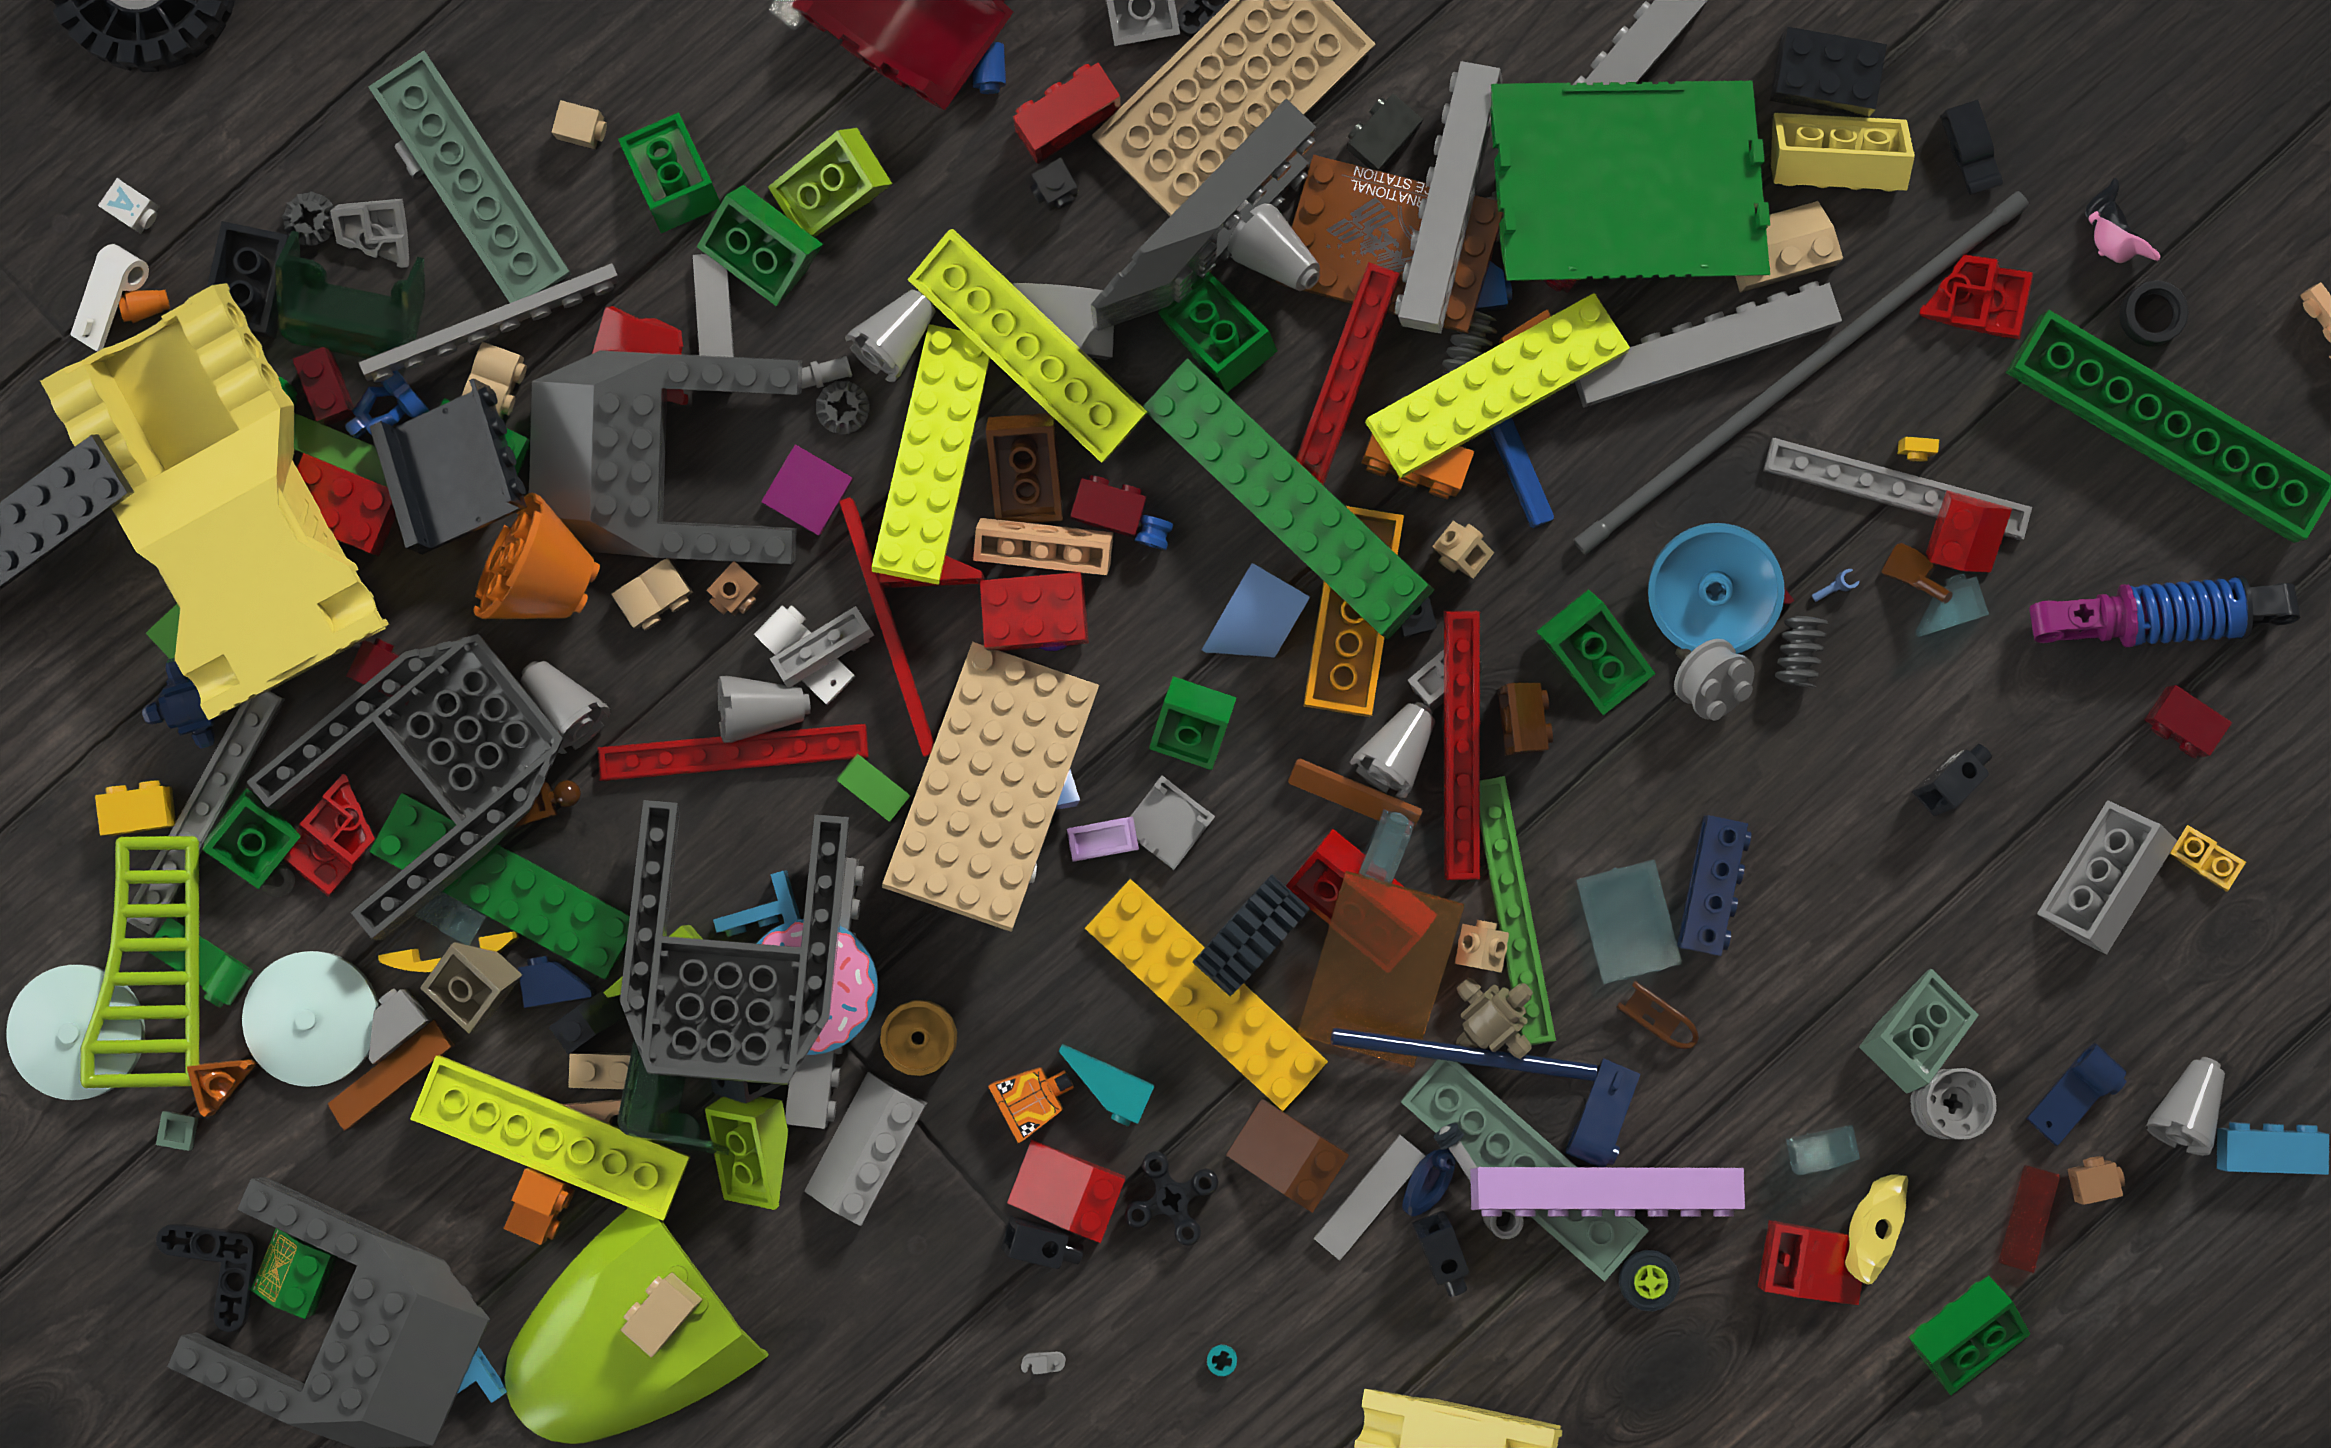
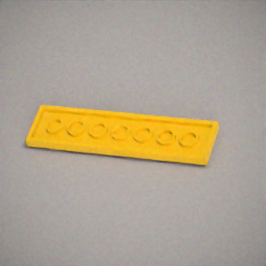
M1131 879L1085 927L1092 936L1282 1111L1287 1108L1328 1063L1317 1050L1244 983L1229 996L1192 963L1205 947Z

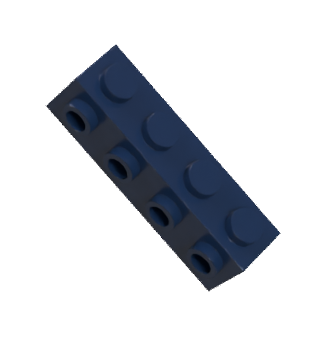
M1710 815L1703 816L1677 947L1717 956L1722 955V950L1727 951L1731 939V931L1727 930L1729 917L1735 916L1738 898L1733 897L1736 884H1741L1745 865L1740 864L1742 852L1748 851L1751 841V832L1747 831L1748 823Z

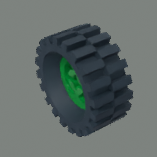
M1271 874L1192 963L1225 993L1231 996L1273 952L1310 908Z

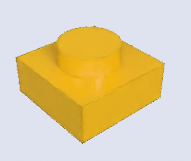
M1904 437L1898 442V454L1907 455V460L1928 461V457L1938 453L1939 439Z

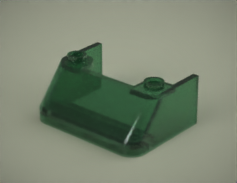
M291 232L275 263L279 330L287 341L317 349L325 347L331 352L369 359L416 340L425 300L424 258L417 257L407 280L395 282L391 289V296L328 284L327 272L323 266L313 260L300 258L299 232Z
M634 1039L618 1115V1125L621 1131L631 1137L660 1144L729 1155V1148L712 1141L699 1139L701 1128L696 1118L688 1114L679 1113L686 1077L647 1074Z

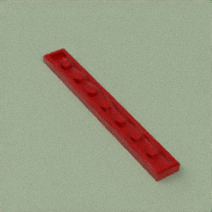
M1370 262L1366 266L1296 460L1323 485L1401 276L1398 272Z
M849 497L839 502L923 757L926 758L930 756L935 743L883 585L880 583L879 573L872 572L874 558L856 503L853 498Z
M1477 610L1444 611V878L1446 880L1480 879V612Z
M866 724L766 732L732 743H723L721 737L598 747L600 781L853 759L857 753L863 758H869Z

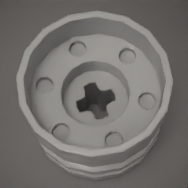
M1967 1068L1939 1069L1930 1083L1914 1090L1910 1098L1911 1113L1916 1124L1926 1134L1939 1139L1974 1138L1982 1134L1992 1124L1996 1113V1095L1991 1084L1980 1073ZM1944 1099L1953 1102V1108L1943 1106Z

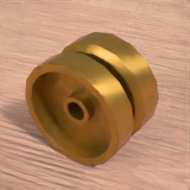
M914 1000L898 1006L887 1016L881 1028L880 1044L885 1058L895 1069L907 1075L923 1076L937 1071L950 1060L957 1044V1029L953 1018L944 1007L932 1001ZM917 1031L922 1032L925 1036V1040L920 1045L917 1044V1041L913 1042L912 1035Z

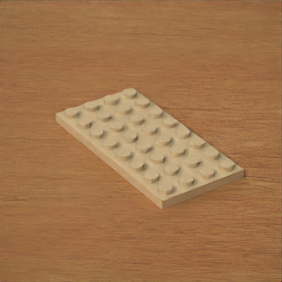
M1230 0L1092 135V138L1171 216L1286 98L1305 116L1376 44L1333 0Z
M972 642L886 872L882 888L1012 932L1099 685L998 650L988 651L984 645Z

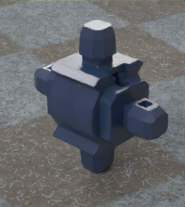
M175 658L167 660L165 668L168 675L167 686L161 691L158 701L148 704L143 708L142 715L145 722L153 725L166 720L170 729L178 728L180 736L192 732L191 736L199 748L213 745L215 741L212 728L214 721L213 719L208 720L200 706L201 698L196 686L188 677L183 676Z

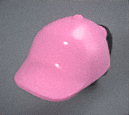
M2113 178L2111 184L2097 194L2089 202L2085 210L2086 217L2095 227L2094 241L2099 249L2098 254L2106 256L2116 263H2124L2136 255H2141L2158 262L2160 260L2159 252L2152 248L2148 242L2140 238L2138 234L2131 231L2125 215L2115 202L2119 191V181Z

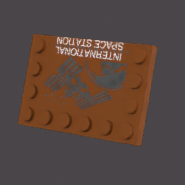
M1313 155L1292 229L1319 263L1320 277L1312 288L1302 291L1353 304L1366 266L1370 262L1401 274L1387 312L1398 316V314H1395V305L1398 295H1404L1406 283L1403 282L1404 268L1406 262H1412L1414 251L1410 249L1411 239L1414 230H1420L1422 219L1418 218L1419 207L1422 198L1427 199L1430 187H1427L1424 182ZM1474 196L1443 324L1444 328L1467 334L1470 332L1499 234V223L1504 217V212H1498L1496 200ZM1276 281L1278 285L1289 287L1283 283Z

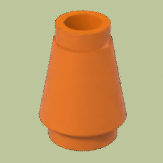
M165 289L125 291V294L121 295L119 308L123 321H132L134 324L170 309V304Z

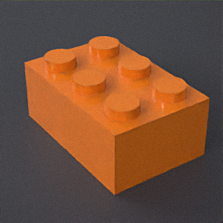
M1371 434L1361 463L1367 465L1366 470L1368 472L1385 477L1386 473L1393 474L1399 477L1398 482L1413 488L1420 484L1429 487L1430 494L1448 499L1449 496L1455 497L1461 490L1474 451L1459 446L1405 477L1400 478L1374 435Z

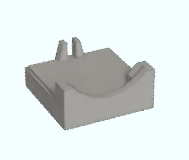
M1161 776L1130 817L1134 819L1138 843L1174 870L1215 816L1164 776Z

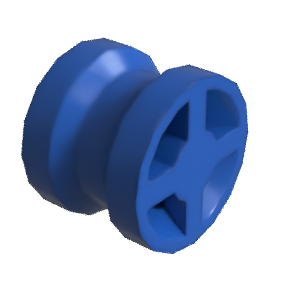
M1142 515L1140 520L1142 524L1141 532L1136 534L1135 542L1152 548L1166 550L1168 546L1166 537L1172 531L1174 524L1156 517Z

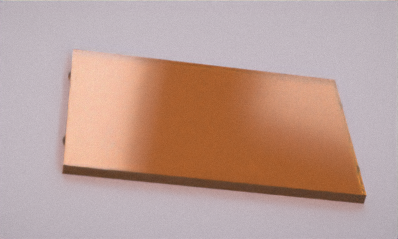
M1346 871L1297 1033L1302 1037L1331 1044L1333 1028L1423 1040L1465 904ZM1334 1045L1413 1068L1417 1056Z

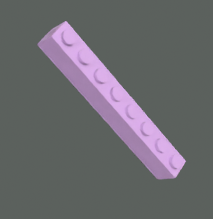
M1477 1167L1470 1169L1471 1210H1481L1482 1217H1501L1502 1210H1515V1217L1536 1216L1535 1210H1548V1217H1568L1569 1210H1581V1217H1601L1602 1210H1614L1615 1217H1634L1635 1210H1647L1648 1217H1668V1210H1680L1681 1217H1701V1210H1713V1217H1734V1210L1745 1209L1744 1168Z

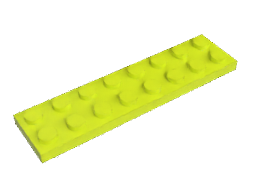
M950 229L907 279L1101 463L1109 458L1148 413L954 229Z
M1593 293L1369 416L1365 423L1399 477L1403 478L1628 353L1630 347L1596 294Z
M928 325L872 563V572L939 585L990 362V357L961 330Z
M436 1055L410 1118L413 1121L662 1221L666 1219L691 1157L440 1055Z

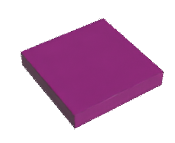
M795 444L761 502L820 536L838 507L839 501L842 500L854 479Z

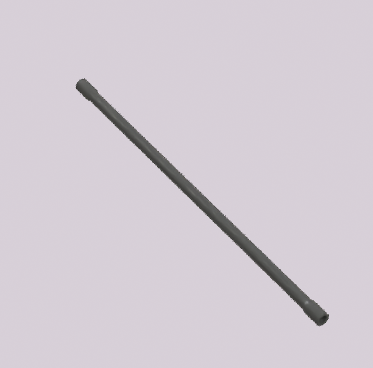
M2019 191L2013 193L1994 208L1991 214L1604 518L1594 522L1573 539L1578 549L1584 555L1588 554L1607 539L1610 533L1962 258L1963 255L1967 254L1998 228L2008 224L2029 207V202L2025 196Z

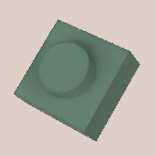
M162 1111L156 1145L187 1151L193 1150L199 1116Z

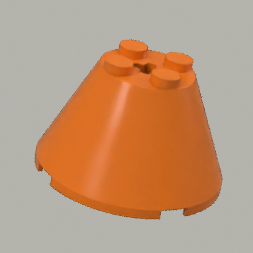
M532 492L524 497L527 508L516 512L518 516L511 527L503 526L487 558L475 597L481 599L480 608L474 606V614L482 619H564L570 617L573 611L580 613L587 602L588 595L584 592L588 583H592L595 580L600 564L594 562L593 557L544 499L536 493Z

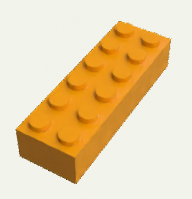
M1346 506L1398 555L1404 515ZM1323 581L1303 706L1370 717L1373 712L1384 637L1325 581Z

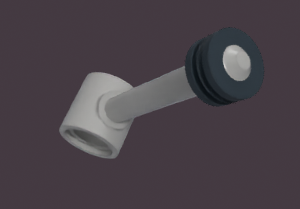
M1451 1123L1442 1127L1434 1135V1139L1438 1141L1437 1144H1439L1442 1150L1449 1148L1471 1182L1470 1169L1477 1168V1166L1460 1142L1464 1136L1463 1132L1460 1131L1457 1123ZM1502 1210V1212L1510 1213V1220L1504 1226L1496 1225L1497 1217H1483L1487 1228L1502 1239L1514 1238L1523 1227V1217H1515V1210Z

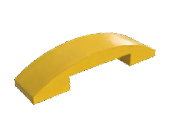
M508 932L479 937V945L482 949L501 953L519 938L517 932ZM419 949L378 955L379 962L415 972H432L441 959L420 961Z

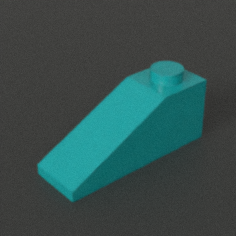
M1062 1044L1059 1050L1060 1054L1105 1109L1113 1113L1111 1119L1126 1126H1129L1131 1121L1138 1124L1154 1089V1084Z

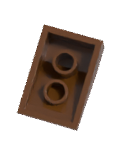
M1049 413L988 417L986 438L995 519L1024 523L1062 521L1059 452L1055 418Z
M1508 683L1497 689L1505 756L1549 750L1548 743H1553V731L1551 723H1545L1544 710H1549L1547 690H1541V683Z
M1261 1098L1226 1156L1313 1213L1349 1154Z

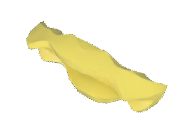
M1888 1175L1874 1181L1869 1193L1859 1203L1852 1217L1849 1227V1252L1845 1265L1855 1278L1867 1285L1873 1284L1887 1265L1901 1232L1905 1218L1908 1177L1905 1175ZM1881 1219L1888 1225L1883 1239H1880L1875 1231L1876 1224Z

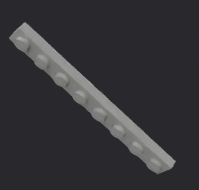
M611 263L361 361L359 365L367 381L372 379L374 382L384 381L392 377L395 370L406 367V370L417 368L425 363L424 359L436 354L438 357L448 356L457 351L456 346L469 342L470 345L481 343L489 338V333L494 331L508 332L519 327L520 321L530 317L533 320H539L552 313L551 309L564 305V308L575 306L583 301L582 297L595 292L596 296L608 293L614 289L613 285L618 283V275Z

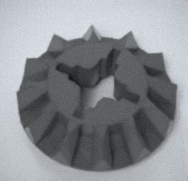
M311 191L309 193L297 194L292 201L286 203V210L282 215L285 226L284 230L292 239L302 245L313 246L325 242L334 232L330 212L334 208L333 204L325 196ZM304 207L312 214L318 213L313 219L315 230L307 223H300L305 218L303 213L305 212Z
M850 381L833 382L822 389L816 400V414L819 421L827 430L836 434H850L857 431L864 425L869 415L868 397L861 387ZM847 394V404L856 409V411H845L840 421H838V410L829 405V403H840L844 395Z

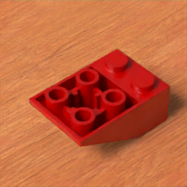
M1769 1220L1758 1287L1765 1292L1859 1305L1862 1282L1855 1278L1845 1265L1850 1245L1849 1234Z

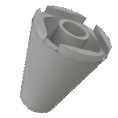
M1266 203L1252 209L1250 213L1254 216L1247 223L1241 220L1230 237L1228 243V252L1232 254L1230 257L1235 262L1298 291L1312 288L1319 280L1320 265L1280 211L1272 204Z
M911 289L850 330L845 340L846 342L849 340L853 341L854 344L850 349L866 367L875 374L882 370L888 374L885 380L895 382L901 376L936 312L933 303L920 291Z
M534 661L528 664L522 671L523 676L520 683L523 689L564 738L558 753H567L564 748L572 746L575 750L580 748L603 728L604 724L601 722L604 714L609 718L611 714L610 708L546 661Z
M719 676L717 690L718 711L721 714L722 722H719L723 743H732L804 721L805 714H810L809 694H803L800 687L791 686L787 688L786 685L732 676Z
M1416 702L1415 705L1408 703L1354 754L1350 763L1351 765L1356 763L1359 765L1356 772L1379 790L1386 793L1391 788L1398 791L1395 797L1406 798L1413 787L1435 724V719L1432 716L1433 711L1420 702Z
M2201 1057V1060H2193L2148 1119L2147 1131L2158 1140L2176 1148L2178 1143L2188 1146L2186 1151L2188 1153L2202 1156L2210 1155L2214 1147L2225 1077L2224 1071L2220 1069L2221 1064L2207 1057Z

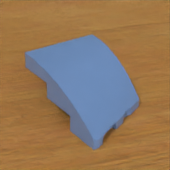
M1252 563L1203 646L1202 651L1205 653L1275 658L1310 597Z

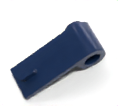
M2094 1043L2081 1053L2026 1119L2050 1142L2058 1146L2100 1096L2107 1095L2108 1093L2115 1095L2125 1086L2127 1082L2124 1079L2126 1071L2101 1047Z
M1604 1058L1602 1059L1581 1119L1575 1125L1565 1151L1566 1154L1599 1168H1605L1607 1164L1611 1166L1614 1164L1620 1147L1615 1144L1640 1077L1639 1073Z

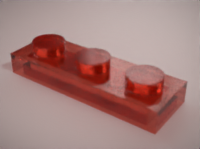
M2027 1165L2024 1166L1999 1263L2034 1273L2059 1183V1174Z

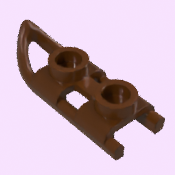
M1634 981L1631 985L1636 988V991L1626 1005L1619 1002L1616 1006L1620 1011L1673 1047L1691 1049L1698 1042L1699 1035L1695 1025L1685 1015L1637 981ZM1653 1001L1664 1008L1662 1013L1651 1007ZM1647 1014L1655 1020V1023L1651 1025L1642 1018L1643 1015ZM1681 1021L1688 1026L1693 1038L1689 1043H1680L1670 1038Z

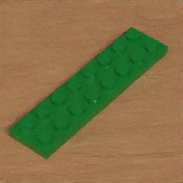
M401 793L369 852L403 870L453 829L456 824L448 816L405 793ZM499 844L442 891L604 980L608 979L627 944L630 915Z

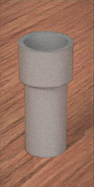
M401 140L396 143L394 147L406 164V169L412 178L422 176L424 171L405 142Z

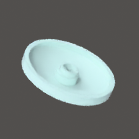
M306 951L294 953L270 964L253 982L243 1007V1033L254 1059L273 1077L297 1086L326 1085L343 1079L354 1072L369 1056L374 1010L379 1007V1003L367 977L348 960L327 952Z
M66 965L50 969L30 981L13 1003L7 1022V1045L11 1059L21 1076L31 1086L46 1095L65 1100H81L100 1096L114 1089L84 1088L80 1082V1048L103 982L104 969L90 965ZM115 986L109 1006H140L128 986ZM144 1019L104 1020L97 1041L145 1040ZM141 1053L95 1054V1075L130 1074L139 1061Z

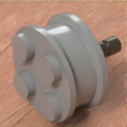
M1712 639L1699 645L1692 652L1689 649L1677 648L1675 654L1683 662L1675 677V693L1683 702L1692 704L1694 711L1700 717L1714 721L1718 720L1751 695L1753 691L1754 666L1747 657L1736 654L1734 647L1728 641Z

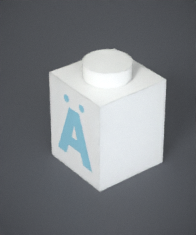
M118 178L98 205L140 234L144 229H148L153 225L157 218L156 211L160 207Z

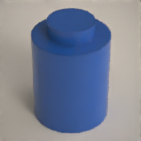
M993 42L972 71L973 87L980 89L982 94L999 93L1000 88L1006 86L1003 43Z

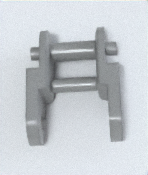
M1058 1351L1029 1353L1023 1357L1021 1369L1026 1373L1029 1364H1031L1033 1374L1058 1372L1064 1368L1066 1358L1063 1353Z

